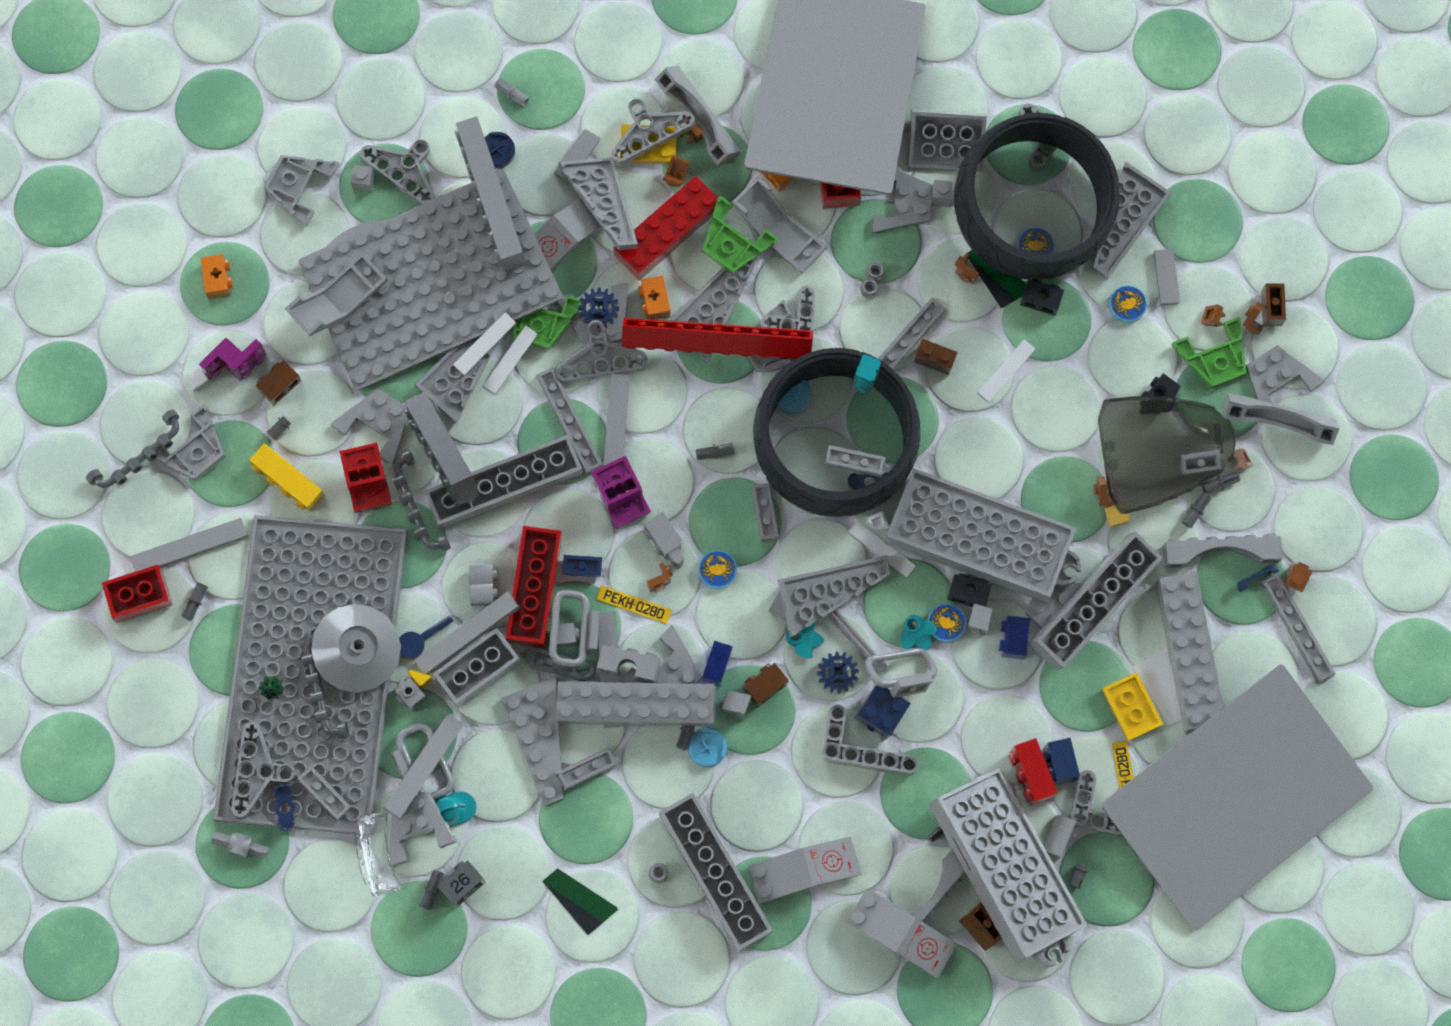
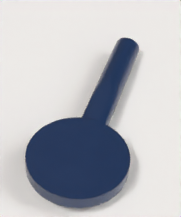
M447 616L421 634L412 631L402 634L399 637L401 644L400 654L408 659L419 657L424 651V641L454 622L451 616Z

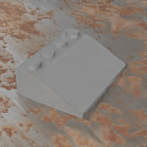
M911 109L908 167L959 170L967 152L986 132V114ZM983 160L978 164L976 172H982Z

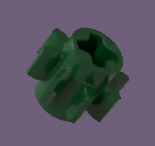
M265 676L264 682H260L259 685L260 695L268 700L278 699L279 694H283L284 690L282 680L275 676Z

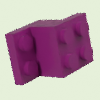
M225 338L199 365L210 380L220 375L223 370L222 368L225 367L233 376L241 381L243 378L246 379L250 376L252 369L256 365L264 362L267 354L257 339L242 352L228 338Z
M626 455L591 471V475L599 489L600 497L616 529L651 513L643 496L642 487Z

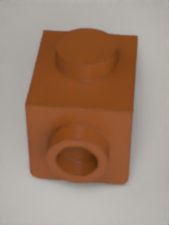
M673 155L663 181L667 182L669 186L680 187L685 180L690 161Z
M966 253L964 257L960 256L957 259L955 273L964 282L974 285L978 279L979 272L966 265L970 255Z
M1259 302L1254 307H1249L1245 314L1247 319L1243 324L1248 332L1256 333L1257 335L1263 329V326L1255 321L1264 307Z
M1097 477L1096 484L1093 485V492L1096 495L1099 506L1111 507L1118 505L1116 494H1107L1108 484L1105 477Z
M663 562L659 563L662 575L647 581V587L650 592H659L666 588L665 585L671 583L670 577L673 574L670 567H665Z
M1298 562V564H1292V569L1284 585L1302 593L1312 571L1308 570L1309 566Z

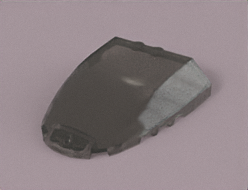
M1134 396L1104 399L1098 416V426L1108 493L1120 514L1132 513L1161 505L1166 501L1176 499L1180 495L1193 491L1196 487L1206 484L1225 470L1224 467L1229 459L1233 458V452L1235 451V434L1229 419L1224 418L1215 409L1216 407L1180 398ZM1219 450L1221 469L1182 474L1180 468L1182 455Z

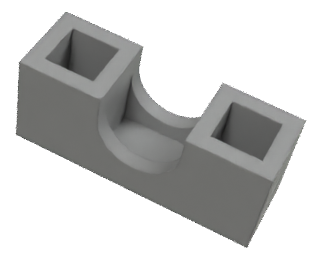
M614 644L602 645L597 665L599 672L618 676L619 669L623 664L632 663L636 666V680L656 683L661 663L660 658L656 654L650 652L640 654L638 650L632 648L622 650Z

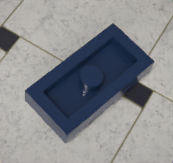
M564 555L562 575L601 578L602 557Z

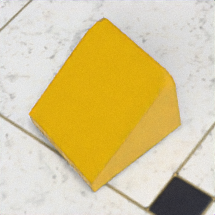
M1126 503L1105 508L1109 527L1128 524L1130 521Z
M412 670L408 671L409 677L422 690L433 681L429 675Z

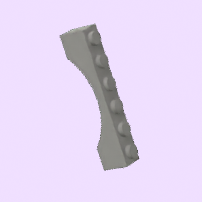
M679 66L665 67L655 78V81L666 95L675 100L687 112L693 114L697 126L703 131L707 152L716 165L731 163L741 152L681 68Z
M1227 392L1221 407L1223 417L1226 419L1280 426L1298 432L1314 441L1329 445L1334 444L1339 431L1336 419Z
M1265 534L1263 537L1246 535L1244 538L1226 536L1225 539H1218L1212 536L1207 537L1206 540H1198L1197 537L1188 538L1187 541H1179L1178 538L1168 539L1163 545L1165 568L1185 567L1195 558L1215 551L1240 553L1254 559L1259 564L1279 563L1283 559L1281 536H1275V534Z
M953 849L942 860L940 881L930 900L921 908L910 913L921 921L925 917L929 919L936 910L933 907L938 902L942 904L949 896L946 892L950 887L955 889L962 881L959 878L963 872L966 873Z

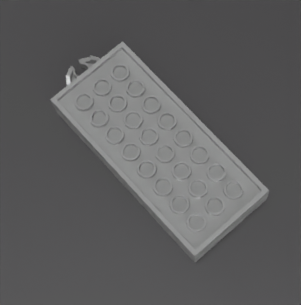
M915 468L912 469L885 540L886 544L1045 603H1049L1055 586L1063 588L1077 581L1078 576L1067 575L1065 572L1066 568L1071 567L1076 572L1081 571L1080 558L1074 552L1068 550L1073 540L1075 527Z
M1000 767L929 804L930 809L1014 962L1018 963L1032 956L1042 966L1053 967L1057 965L1056 961L1050 957V951H1053L1057 956V961L1061 963L1070 951L1066 937L1087 926V923Z

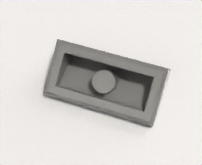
M1219 450L1182 455L1180 466L1182 474L1221 469Z

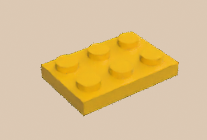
M622 124L621 138L632 125ZM671 126L665 129V132L668 134L675 131V127ZM652 134L648 140L656 142L659 136ZM677 137L629 162L669 164L673 155L676 156ZM635 143L632 146L634 151L642 148L641 143ZM626 146L625 148L627 149V152L630 155L631 153L629 147Z
M1137 672L1101 689L1127 742L1163 725Z

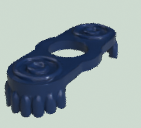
M854 472L849 475L847 483L851 489L857 490L866 487L864 480L867 477H872L875 482L882 477L856 474Z
M1270 564L1259 572L1240 580L1237 583L1239 592L1249 588L1248 582L1266 572L1269 574L1279 572V568L1275 564Z
M283 783L277 785L274 791L276 795L275 811L278 816V828L283 831H289L295 824V805L292 801V789ZM284 802L289 803L291 806L290 811L286 814L281 813L279 810L280 805Z

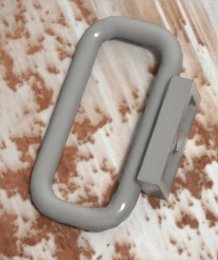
M561 590L553 598L549 655L551 660L560 666L578 667L584 663L587 652L592 653L597 649L600 611H590L589 599L581 592ZM562 598L578 599L582 603L579 656L574 660L560 658L557 655L560 601Z
M921 648L872 655L865 660V669L872 682L881 688L892 687L890 693L893 698L926 692L933 681L932 679L937 675V667L932 657ZM918 655L925 660L930 672L882 680L878 677L872 664Z
M419 723L401 730L396 737L398 750L392 752L391 757L401 781L413 765L405 747L404 738L415 732L423 731L429 741L434 733L426 724ZM442 756L438 764L446 780V785L444 788L430 793L434 800L450 793L454 786V780L444 756ZM423 786L420 788L417 794L425 792Z

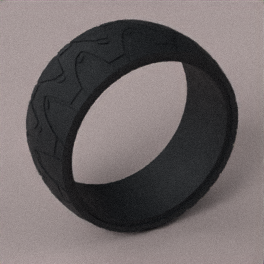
M1028 113L996 124L987 130L967 152L961 163L955 183V214L966 243L988 266L1005 275L1020 279L1036 280L1058 277L1077 269L1087 262L1107 240L1118 214L1120 202L1119 180L1113 160H1111L1108 150L1086 127L1076 121L1056 114ZM1031 141L1054 146L1070 155L1088 175L1096 196L1097 214L1090 237L1072 249L1052 254L1027 252L1002 240L984 220L975 196L976 170L978 164L988 154L1011 143Z
M828 348L805 354L790 362L773 377L768 387L764 390L757 406L753 424V440L760 468L763 474L766 475L767 481L784 499L807 512L828 517H844L874 509L891 498L899 490L916 462L921 435L919 412L916 409V402L901 377L881 360L879 373L873 387L888 400L895 410L903 434L902 454L897 463L885 476L869 486L853 491L834 492L810 486L795 477L782 464L773 448L769 423L773 412L778 406V402L783 396L803 380L809 381L825 376H843L854 379L863 355L878 359L865 352L847 348Z

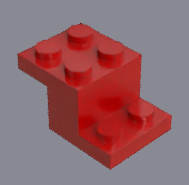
M378 443L339 451L354 512L357 513L392 505Z

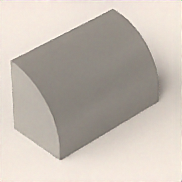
M1055 815L1043 844L1050 857L1057 860L1062 857L1076 823L1075 820Z

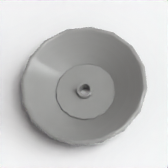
M358 604L338 607L323 617L314 631L311 647L315 667L324 680L340 690L356 693L376 689L387 681L399 663L401 650L397 629L389 618L371 606ZM359 643L361 645V649H355L354 644Z

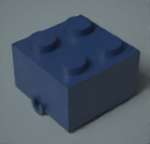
M874 685L854 718L865 724L868 730L876 731L885 738H889L911 703L902 697L893 698L890 693L891 690L888 688Z
M1071 738L1048 742L1044 746L1042 754L1055 786L1079 781L1080 773Z

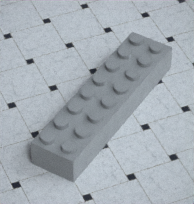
M478 117L456 123L458 130L454 132L499 266L503 265L505 271L526 265L527 263Z
M565 435L471 472L479 496L461 505H458L455 499L451 500L447 492L448 489L443 484L424 491L439 530H443L583 475L570 438L568 435Z
M1136 531L1127 534L1029 644L1056 670L1065 668L1161 561L1162 557Z
M1198 573L1159 578L1156 582L1184 733L1193 732L1223 708Z
M558 682L556 721L559 724L715 726L716 687L714 684Z
M694 793L660 811L659 816L737 952H741L773 933L770 924Z

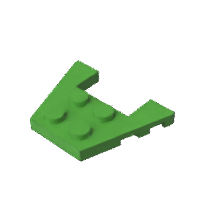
M719 196L701 252L732 274L774 245L779 238L765 229L756 243H752L723 221L734 205L722 196Z
M567 296L562 313L540 309L516 320L514 324V340H516L523 328L527 326L537 333L531 345L551 350L579 312L578 305L583 304L580 303L579 298Z
M1240 317L1223 323L1230 341L1196 354L1189 337L1177 340L1171 344L1176 352L1210 388L1246 375Z

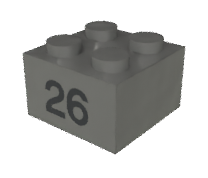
M468 860L465 863L463 861L458 863L454 867L455 871L450 876L446 874L439 880L440 885L437 886L455 908L459 907L486 883L484 878Z

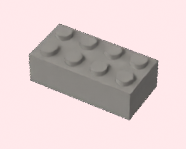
M495 628L434 672L433 675L458 709L521 662L500 631Z

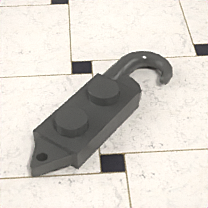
M534 647L533 650L520 652V655L529 664V667L578 681H589L596 673L595 664L588 659L585 662L590 665L591 670L588 674L576 672V667L555 664L550 658L549 651ZM557 654L560 658L572 659L570 657Z

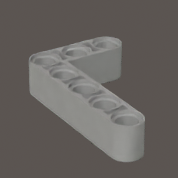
M840 704L833 705L830 708L822 749V757L826 762L910 776L916 772L918 761L913 756L842 744L846 709ZM838 710L842 713L843 717L836 719L832 716V712ZM836 729L840 736L832 738L829 735V731ZM832 748L836 751L837 755L829 757L826 754V750ZM851 751L856 755V758L848 760L845 754ZM872 755L875 758V762L872 764L867 763L865 756ZM891 758L894 761V766L887 767L884 764V760ZM909 761L913 763L914 768L906 770L903 763Z

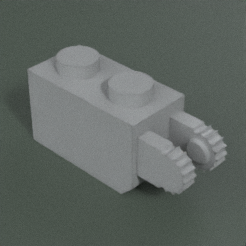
M661 512L644 523L645 530H643V533L648 541L652 540L655 544L653 548L658 556L662 555L664 559L669 558L673 565L680 567L684 563V557L680 552L682 539L664 512Z

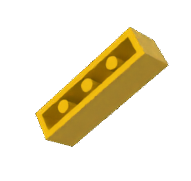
M265 443L249 460L252 464L251 469L258 475L261 473L267 477L265 480L273 487L277 485L281 488L280 492L289 499L291 496L295 500L294 504L301 510L306 509L310 512L325 495L321 488Z

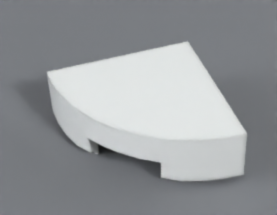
M198 365L194 367L189 377L190 387L193 392L209 382Z
M883 511L865 519V522L875 530H889L890 525Z

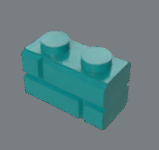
M868 355L862 356L853 382L856 390L866 393V391L871 392L879 373L880 360Z

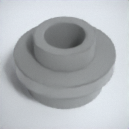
M871 263L868 265L866 275L869 279L879 281L884 277L885 270L881 264ZM877 270L879 274L873 275L872 271Z
M868 279L862 282L860 292L864 297L873 298L878 294L879 286L876 281ZM871 287L873 291L868 292L866 288Z
M656 863L651 866L649 877L653 882L662 883L668 878L669 871L664 864ZM657 870H661L663 872L661 877H657L655 875V872Z

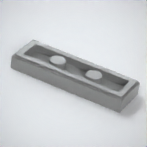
M584 129L562 162L587 160L600 142V137ZM557 167L554 175L569 183L559 167Z
M1173 249L1154 250L1160 305L1179 304L1180 299Z
M828 445L824 465L882 477L886 457Z
M770 483L751 486L760 541L766 542L780 539Z
M608 747L556 772V775L565 791L618 764Z
M312 766L297 778L337 822L352 809Z

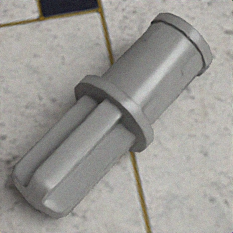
M502 78L495 82V88L507 95L508 99H513L522 107L528 103L529 97L520 92L516 86L510 85Z

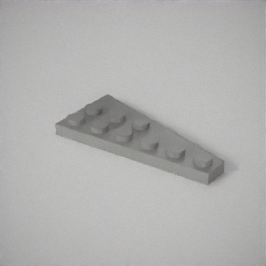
M613 158L559 162V169L618 250L637 249L638 243Z
M1126 161L1119 179L1120 202L1116 221L1107 240L1098 250L1092 270L1107 280L1171 194L1166 188Z
M755 257L732 274L722 267L669 321L726 325L758 258ZM696 352L708 363L712 353Z
M480 337L451 349L415 384L421 392L425 391L428 398L457 424L497 343L465 375L453 364Z
M887 555L779 579L778 585L790 637L889 576L891 573Z
M555 676L501 698L545 807L563 800V787L556 775V772L561 770L559 723L556 721L557 687Z

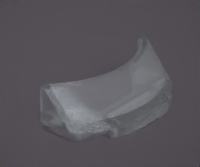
M387 812L367 814L357 821L359 834L356 836V853L359 868L365 885L369 884L373 897L403 890L394 873L388 853L386 836Z

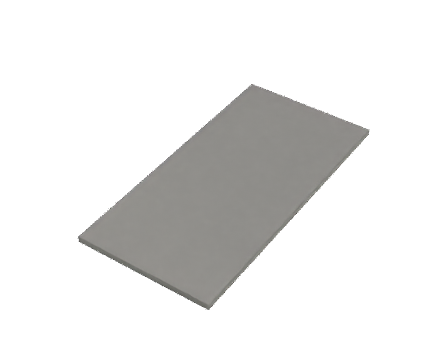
M254 515L214 809V822L278 827V816L275 811L276 795L274 791L277 785L283 783L271 782L247 817L237 818L231 809L243 727L248 722H256L262 729L273 763L290 765L295 771L294 780L290 783H284L292 789V801L295 805V824L292 829L371 836L390 678L376 689L356 693L336 688L326 682L319 673L330 726L337 728V724L347 723L350 736L341 739L340 736L327 734L322 727V723L316 722L315 712L319 710L317 704L313 705L310 693H314L313 685L309 686L307 683L306 675L310 674L309 667H304L302 656L306 655L305 644L307 640L313 636L323 617L338 607L352 604L371 606L386 615L396 628L407 543V529ZM355 643L354 648L359 650L361 649V645L359 643ZM265 676H275L282 680L284 690L283 694H279L278 699L268 700L260 695L259 685L260 682H264ZM252 726L250 730H247L250 733V740L246 739L245 742L252 741L257 743V740L252 739L253 733H257V730ZM248 745L244 749V753L247 756H251L255 752V748L252 745ZM244 765L241 769L242 774L249 775L252 772V767ZM310 766L352 807L338 822L297 780ZM264 767L261 770L263 777H268L272 773L270 767ZM283 769L280 773L281 778L288 779L291 776V770ZM242 784L238 789L239 793L242 795L247 794L249 786ZM237 797V800L241 801V805L236 807V810L239 811V814H242V811H246V808L243 806V800L248 802L249 798L242 799ZM286 802L282 803L279 807L280 812L283 814L288 813L291 809L290 804Z

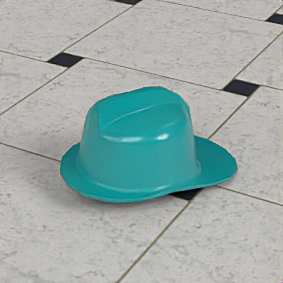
M462 791L443 796L435 801L441 811L442 818L448 823L449 827L470 820L477 808L473 796Z

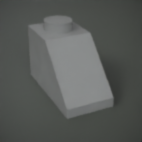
M729 691L727 696L723 695L719 705L722 707V713L744 720L750 705L751 695Z

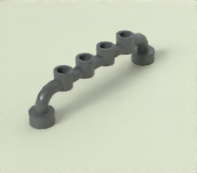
M171 409L162 416V420L166 425H172L169 432L161 434L157 441L152 445L146 446L141 454L129 459L126 463L127 465L115 470L109 479L102 480L103 475L98 469H94L86 475V480L90 485H97L101 488H108L115 483L119 486L123 485L127 481L126 474L130 471L134 474L138 473L143 468L140 463L146 459L149 462L155 460L158 456L156 453L158 449L162 447L166 450L173 445L171 439L179 431V415L177 412Z
M406 450L402 452L403 456L394 465L396 477L392 480L396 489L401 488L403 495H400L403 506L408 505L410 509L407 516L411 523L415 522L417 526L414 533L418 541L422 539L425 546L431 550L442 549L445 552L451 549L446 535L438 537L439 542L436 543L430 540L413 495L402 473L401 468L405 463L408 466L415 464L411 451Z
M312 636L305 644L306 655L302 656V662L304 667H309L310 674L306 675L308 685H313L314 693H310L313 705L317 704L319 710L315 712L316 722L322 723V727L327 734L340 736L341 739L347 738L350 735L346 722L337 724V728L330 726L325 696L321 688L320 675L315 667L311 652Z

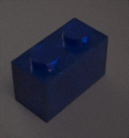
M1007 615L1005 621L1001 622L1000 632H1004L1003 640L1000 639L999 651H1002L1001 657L1022 660L1026 658L1030 618Z
M714 640L702 676L703 682L721 687L733 646Z

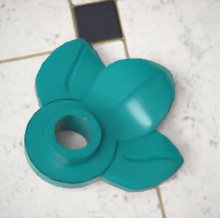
M916 615L907 617L904 622L905 630L901 634L903 648L911 649L916 645L921 649L929 650L931 646L930 635L937 632L935 624L930 620H922ZM916 621L917 627L913 629L911 623Z
M815 622L796 634L799 636L797 641L790 637L789 630L786 633L787 643L793 646L796 653L803 658H812V648L819 647L824 643L823 637L813 631Z

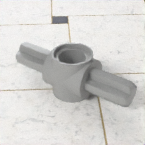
M214 832L211 842L227 847L229 853L242 857L251 854L262 858H267L269 854V847L253 843V839L249 836L239 833L229 836L219 832Z

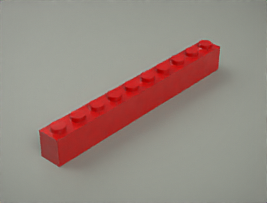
M623 318L621 347L629 349L645 348L647 350L664 349L669 352L679 350L686 353L694 351L704 354L721 353L722 355L738 354L743 357L752 355L761 358L797 359L812 352L813 331Z

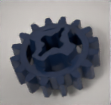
M598 287L597 292H595L592 288L591 294L585 292V299L580 298V303L583 305H578V310L581 311L579 316L584 317V323L599 320L607 328L608 322L613 324V318H618L616 313L619 311V306H616L618 299L613 300L614 293L608 295V289L601 292V288ZM587 304L591 307L588 313L586 311ZM609 304H611V307H612L610 313H609V310L607 309V308L609 307ZM595 306H597L598 308H600V307L602 306V310H600V309H597V310H596V309H595Z
M836 651L835 656L828 653V659L822 658L821 661L824 664H818V668L821 671L817 672V676L822 677L819 679V683H825L823 689L829 687L830 693L835 689L840 694L841 689L848 692V686L851 688L855 686L852 681H858V677L855 674H859V670L854 669L857 666V662H851L852 656L846 658V652L839 656L838 651ZM848 667L851 670V677L846 673ZM825 668L830 672L828 679L825 675ZM842 669L841 675L838 674L833 678L835 670ZM835 682H841V683H843V684H841V685H835L834 683H835Z

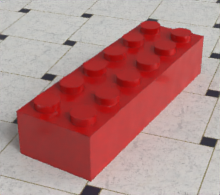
M697 176L693 177L634 229L638 243L637 249L618 250L614 246V256L640 281L712 217L718 197Z
M523 526L512 597L519 606V609L508 618L505 637L508 643L545 648L562 541V532L560 530Z

